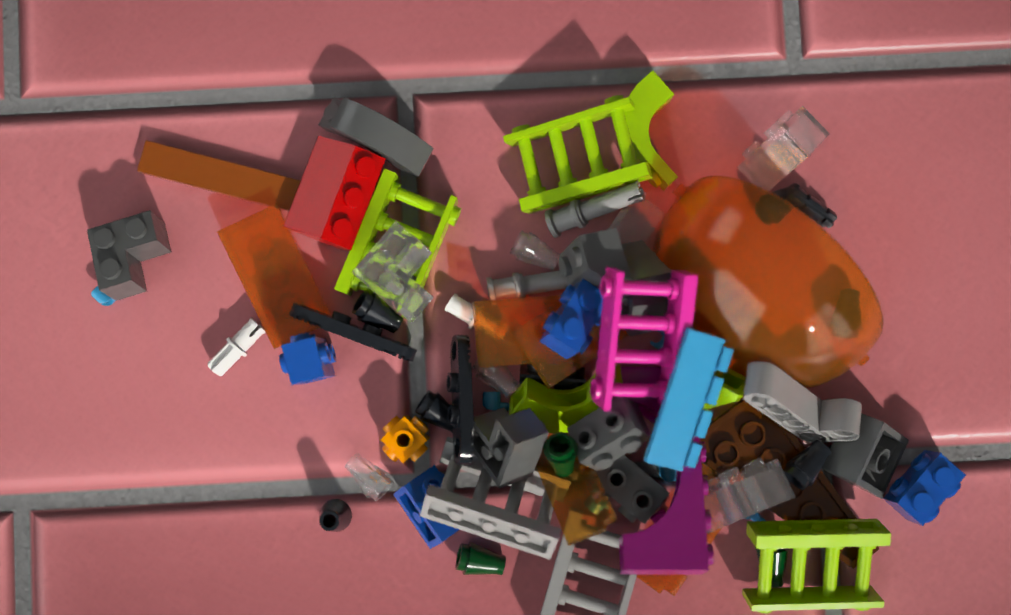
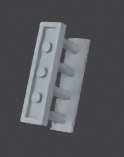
M447 436L440 463L448 465L440 488L429 485L420 516L550 560L561 533V528L550 525L555 501L564 502L573 478L559 477L553 471L536 466L531 477L509 485L511 488L505 509L485 503L493 479L474 454L472 464L456 465L453 455V438ZM460 470L479 475L473 498L453 492ZM523 491L542 496L537 520L517 514Z
M570 508L540 615H555L557 605H564L565 603L604 615H626L637 575H620V570L579 558L578 553L573 552L576 539L583 541V538L619 549V538L621 535L587 525L588 522L582 520L583 511ZM576 570L624 585L619 604L570 590L569 586L564 584L567 572L573 573Z

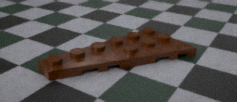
M744 398L710 422L705 439L700 438V442H705L706 461L703 462L784 521L857 519L822 471L818 474L813 486H807L805 490L795 487L783 475V471L786 469L785 463L805 448L794 434L747 403ZM878 546L873 549L872 555L879 550ZM844 547L840 550L839 560L854 569L857 567L859 547Z

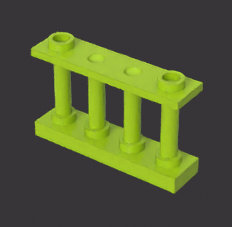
M623 95L612 96L604 100V105L530 127L529 124L520 125L511 129V134L503 136L506 144L512 147L519 146L530 190L527 191V197L519 199L522 212L528 214L570 203L572 200H580L615 190L637 180L642 182L653 179L650 165L646 161L641 163L640 159H636L624 114V112L635 109L634 103L629 97L624 98ZM612 117L623 163L620 164L621 169L611 172L608 171V168H604L593 122ZM580 126L591 172L589 173L590 178L577 182V178L572 176L562 132ZM547 136L550 138L560 178L558 187L550 190L542 187L531 141Z
M384 168L353 247L349 251L334 289L349 296L352 295L353 290L358 291L359 289L371 294L375 292L380 298L405 307L401 317L410 320L412 314L418 316L425 298L420 295L449 225L455 226L461 208L457 207L459 202L457 197L453 195L450 196L446 206L401 188L402 184L398 183L399 177L397 173ZM399 200L441 217L435 235L390 218L389 214L386 213L390 201L395 202ZM385 229L429 247L423 264H417L378 248L377 244L374 243L378 230L383 232ZM373 259L417 277L410 295L365 278V274L361 272L365 261L370 262Z
M878 519L747 521L746 534L755 548L760 549L757 588H742V595L751 611L759 613L817 609H856L867 611L870 608H884L883 599L869 585L873 549L877 546H890L891 532ZM825 547L823 586L804 587L807 550ZM844 547H859L855 586H837L840 550ZM778 548H793L790 587L771 588L774 551Z

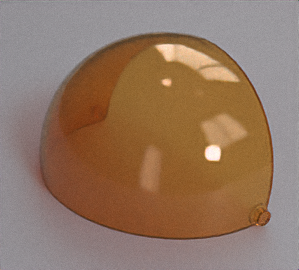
M712 175L699 178L690 186L687 185L685 187L682 183L679 184L672 192L677 196L676 200L667 210L659 224L652 251L671 270H685L698 275L692 329L725 339L723 346L734 349L728 368L746 377L748 364L752 362H768L779 367L806 389L828 383L846 373L856 364L862 366L869 360L870 357L867 353L877 343L883 332L884 324L881 306L862 270L828 232L789 202L747 181L733 177Z

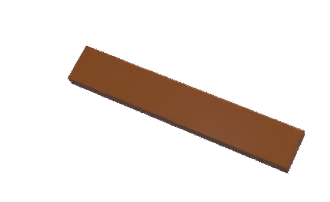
M147 140L145 141L137 169L142 174L288 212L301 181Z

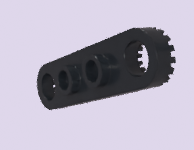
M294 302L289 313L295 319L304 320L305 323L308 321L311 325L318 326L321 329L376 350L384 351L392 356L399 354L398 358L413 362L417 349L381 335L383 329L364 323L362 328L351 323L352 317L337 311H333L331 316Z
M454 335L452 338L450 349L451 372L448 373L446 381L447 391L452 394V404L448 407L447 419L448 424L453 426V455L456 465L472 464L473 451L475 450V447H471L475 443L473 441V433L471 432L474 428L472 363L469 362L470 355L468 354L471 353V350H468L471 344H469L470 339L468 335Z

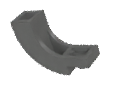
M333 97L318 124L326 131L354 141L377 155L386 158L396 168L419 176L434 149L398 123L345 97L342 100Z

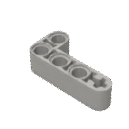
M752 362L748 364L744 400L796 437L812 443L815 440L826 443L859 439L862 410L860 402L846 398L821 400L774 364L768 362Z

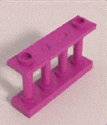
M606 266L605 276H602L600 282L603 304L596 377L592 379L590 385L591 398L603 411H611L612 397H656L657 403L662 404L686 328L692 329L698 275L685 270H671V278L667 282L624 280L623 271ZM622 294L667 296V313L664 316L620 315ZM619 329L663 330L665 333L663 347L660 350L617 349ZM615 363L659 364L661 366L660 380L656 384L613 383Z

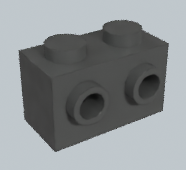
M615 397L611 402V411H603L601 408H598L567 428L569 435L577 443L578 450L576 455L579 463L595 471L610 467L616 459L626 453L637 451L644 442L651 438L639 405L627 397Z
M625 455L616 459L610 467L595 471L590 477L596 483L592 489L606 501L612 497L621 504L618 511L632 523L639 519L645 524L670 494ZM619 473L617 480L610 481L612 474ZM644 495L642 501L636 502L638 496Z

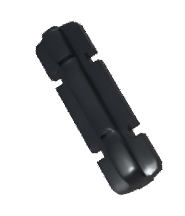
M791 186L787 189L784 199L789 205L795 206L798 211L814 220L821 227L831 228L834 225V221L837 219L834 211L830 208L827 209L823 203L810 194L807 195V192L800 187Z

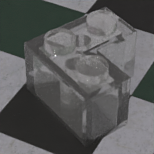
M804 106L794 114L788 110L764 133L768 137L766 141L761 145L755 141L742 153L746 159L737 168L765 195L809 157L830 133Z
M396 221L352 271L357 278L411 323L414 322L434 298L411 278L432 252Z
M762 458L744 465V472L740 473L736 467L719 474V478L716 477L708 480L709 491L708 495L704 496L705 509H709L711 513V529L706 530L707 534L795 497L778 459L764 464Z

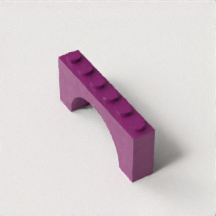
M621 367V377L623 383L656 384L660 380L661 367ZM627 397L637 403L643 417L655 425L661 407L657 403L656 397ZM694 436L692 440L703 445L696 467L692 468L684 465L682 471L676 470L675 491L665 515L647 529L631 534H622L619 538L620 575L704 574L709 570V565H713L712 544H707L706 530L711 529V513L709 509H705L704 496L708 495L709 483L707 475H702V462L706 461L705 442H700V437Z

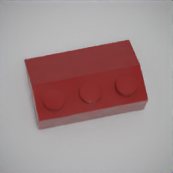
M317 136L283 227L340 250H351L386 158L353 144Z

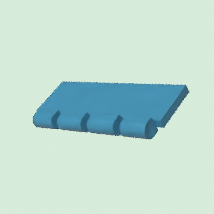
M686 328L643 461L682 471L684 465L692 468L696 467L703 445L692 440L694 436L705 439L713 415V411L704 409L703 406L704 403L716 406L724 379L714 376L715 370L727 373L734 349L723 346L725 339Z

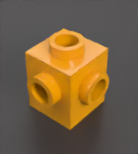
M396 415L383 428L386 434L380 439L385 444L382 449L394 462L399 459L404 464L409 458L415 462L429 449L425 445L430 439L426 434L429 429L417 416L411 418L409 415H406L400 419ZM400 434H407L409 436V445L402 446L398 442Z

